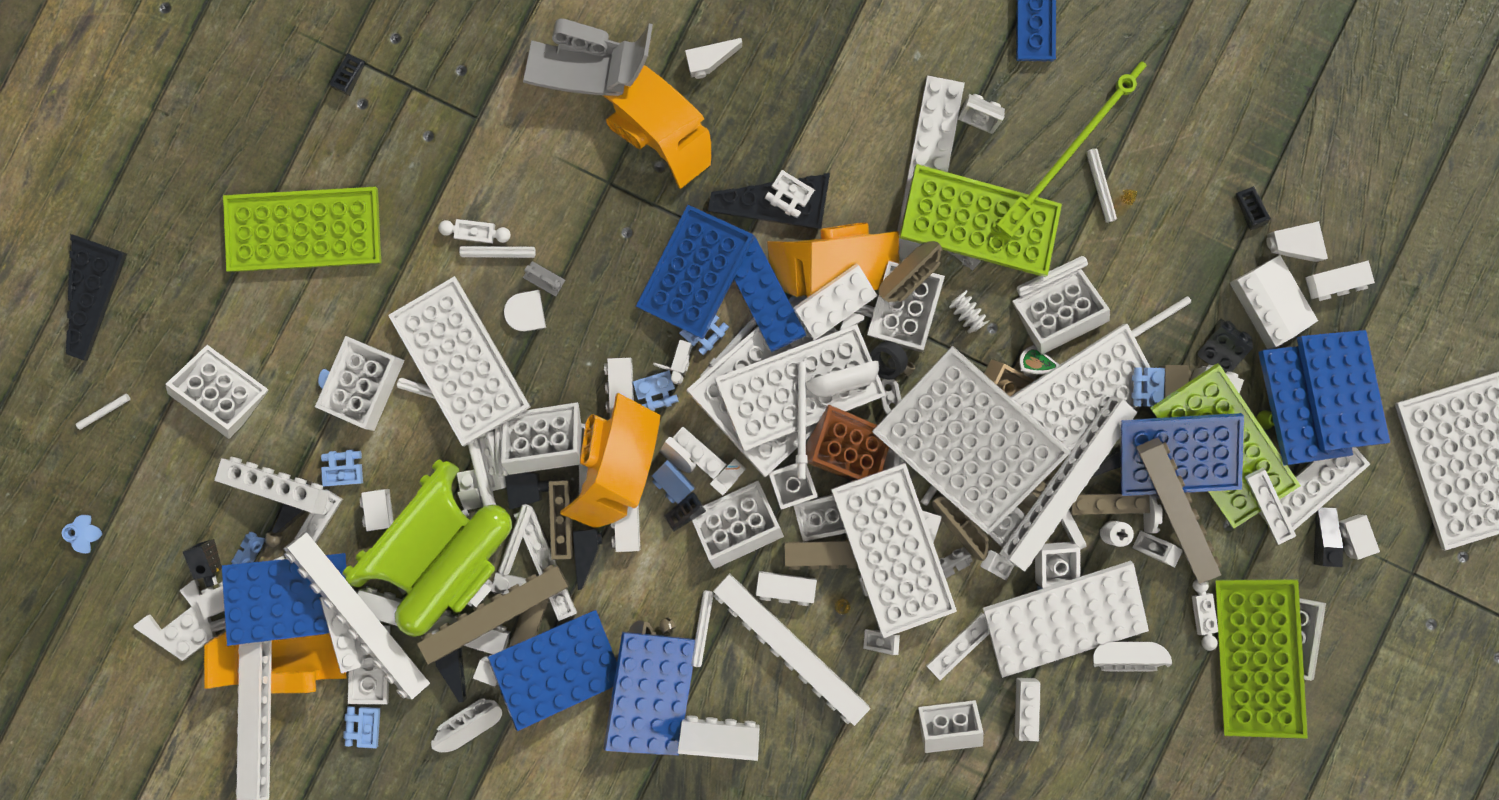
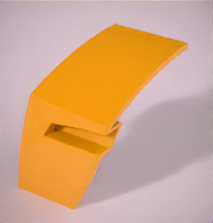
M643 66L637 79L630 87L624 85L622 95H602L612 102L615 108V112L606 118L609 128L637 149H642L645 145L655 149L660 157L668 163L678 188L684 187L711 165L710 133L700 123L704 120L703 115L678 91L647 66Z
M854 223L820 229V239L796 242L767 241L771 268L783 291L796 297L807 295L808 298L856 263L862 269L873 289L879 290L884 279L888 261L899 264V231L869 234L868 223Z
M617 393L615 396L611 419L605 420L591 414L585 424L580 463L588 467L586 481L582 485L579 497L562 509L560 514L597 528L624 518L627 515L628 506L635 509L642 496L653 458L660 415L620 393Z
M226 632L221 633L204 645V689L239 684V644L227 646ZM330 633L272 640L271 693L316 692V680L347 678L346 672L340 673Z

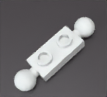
M456 219L455 225L448 220H444L438 226L439 232L442 235L448 236L454 233V239L493 244L494 238L504 243L511 236L507 228L501 227L495 230V224Z
M1195 579L1193 588L1198 592V595L1192 596L1197 634L1204 635L1201 644L1204 649L1211 651L1218 644L1217 639L1212 636V633L1218 632L1214 598L1212 593H1206L1209 588L1208 581L1199 584L1197 579Z

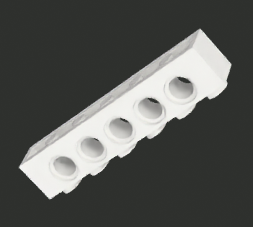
M230 457V460L221 458L214 481L311 513L323 514L330 491L323 490V485L316 483L308 485L306 484L307 480L297 477L293 480L290 479L291 475L279 472L277 475L274 474L273 469L262 467V469L257 468L258 464L246 462V464L241 463L242 459Z

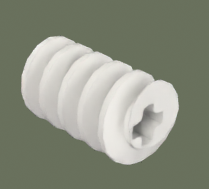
M966 290L951 301L952 303L949 308H957L953 314H961L958 320H966L963 327L970 326L967 332L972 333L990 320L983 322L986 315H978L981 308L974 310L977 303H969L972 296L965 297Z
M1109 521L1100 529V536L1107 544L1124 547L1132 541L1133 530L1127 523Z

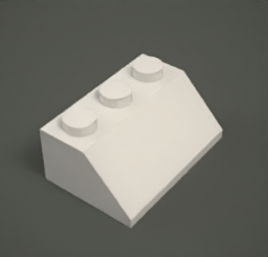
M976 700L918 707L925 753L983 746L984 733Z

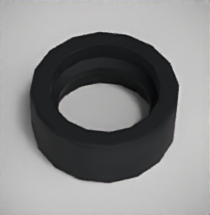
M882 342L870 353L872 361H878V376L883 379H895L908 365L905 351L895 342ZM881 352H886L892 356L896 363V369L889 368L884 364Z

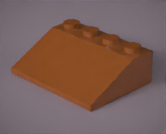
M828 405L806 444V455H808L809 464L850 481H855L882 471L889 446L872 432L877 426L876 424Z

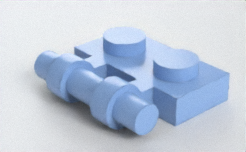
M715 315L709 327L714 333L708 340L705 338L701 339L685 330H682L679 334L691 343L692 346H695L698 341L703 345L698 351L704 355L708 350H712L714 343L719 338L725 335L724 332L729 326L723 322L720 327H717L715 323L719 317Z
M1134 367V375H1132L1134 392L1131 393L1133 406H1141V399H1143V406H1154L1163 400L1165 394V368H1144V375H1142V368Z
M670 371L633 381L638 400L646 398L647 403L642 406L652 411H655L656 408L669 407L673 403L679 402L677 394L669 396L668 391L675 389ZM662 393L663 399L652 400V396Z
M346 450V452L340 453L330 451L327 454H322V461H329V467H321L322 485L336 486L363 483L362 464L354 465V459L362 458L361 451ZM337 460H346V465L337 466Z
M347 706V714L344 717L346 731L343 732L345 746H353V739H356L357 747L377 748L380 708L360 707L358 715L355 714V706ZM354 722H358V732L354 731Z

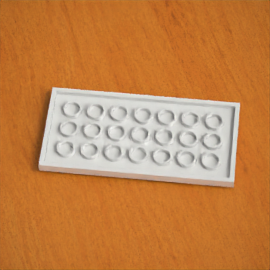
M455 276L388 315L463 447L531 407Z
M857 324L714 379L743 452L798 431V362H806V381L828 373L872 362ZM878 374L874 381L867 386L829 397H819L806 388V427L818 423L828 405L846 412L885 397L886 392Z
M1123 324L1012 395L1011 398L1071 451L1111 395L1123 399L1133 409L1137 407L1133 406V398H1131V393L1134 392V381H1132L1134 367L1142 368V375H1144V368L1151 367L1128 324Z
M906 463L831 489L883 638L957 612Z
M1132 561L983 608L1002 678L1097 648L1106 642H1116L1149 631Z

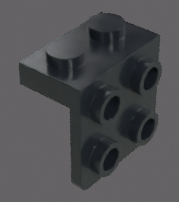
M1220 319L1216 323V331L1199 349L1198 357L1210 365L1218 363L1225 373L1227 371L1232 372L1253 349L1252 337L1244 331L1240 332L1237 330L1232 322L1228 320L1225 322Z

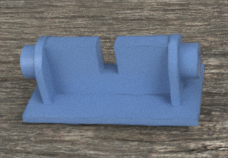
M253 532L246 534L240 545L244 548V551L238 550L231 563L254 562L265 542V538L256 537L257 535Z

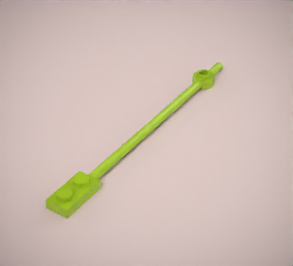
M1141 61L1130 75H1122L1117 80L1116 92L1026 199L1020 196L996 224L995 227L1008 238L1015 234L1035 210V207L1031 205L1120 97L1122 95H1129L1135 90L1137 86L1136 78L1147 66L1144 62Z

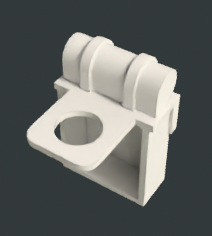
M683 340L679 341L671 368L657 363H653V365L672 371L671 380L673 383L681 384L684 379L682 375H686L690 364L689 357L692 344Z

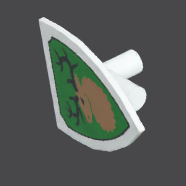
M1034 345L1023 351L1019 361L1021 371L1033 380L1036 379L1038 374H1046L1059 366L1057 362L1045 353L1041 355Z

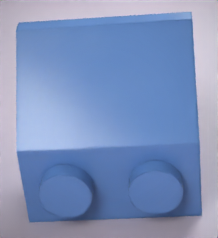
M667 460L652 475L654 478L652 482L658 489L663 488L667 492L665 496L672 503L676 502L679 504L695 489L694 485L670 460Z

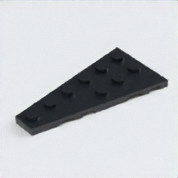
M830 173L798 178L799 181L815 190L805 207L799 204L796 205L795 209L801 212L798 218L785 214L783 209L778 206L774 207L770 204V201L765 199L768 192L774 196L776 195L777 190L772 188L774 182L711 192L708 212L820 230ZM782 195L781 200L790 205L792 200Z
M70 234L72 250L69 253L71 270H69L68 301H70L69 311H67L69 330L66 334V354L88 361L127 253Z

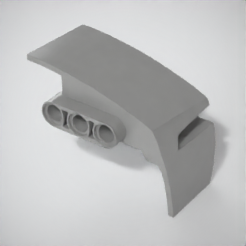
M558 19L555 22L552 40L558 46L531 40L523 83L566 92L620 96L623 94L624 85L630 87L634 83L646 62L653 24H648L636 42L623 41L617 43L609 40V35L606 31L567 19Z

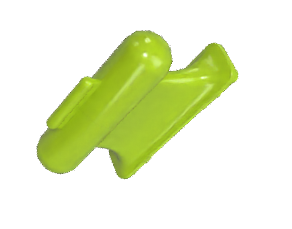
M440 459L432 466L435 472L431 476L424 475L420 479L419 483L422 487L417 492V495L375 545L367 552L364 550L360 551L355 557L358 563L354 568L350 565L342 572L350 586L361 587L371 579H381L400 587L408 593L398 605L394 615L395 623L400 631L413 637L421 636L428 632L448 607L457 613L464 609L494 573L495 567L488 559L508 537L512 529L510 515L504 508L498 505L482 507L469 520L457 506L452 494V482L457 476L459 468L449 461L442 462Z

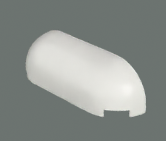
M872 361L813 378L805 382L806 388L819 397H829L867 386L876 378L879 371L878 361Z
M1106 642L1097 647L1093 656L1094 667L1099 666L1102 671H1158L1157 667L1166 665L1169 667L1172 665L1169 652L1163 646L1153 642Z
M480 699L437 728L438 732L434 741H431L432 749L437 752H450L463 746L500 720L502 716L501 707L494 700Z

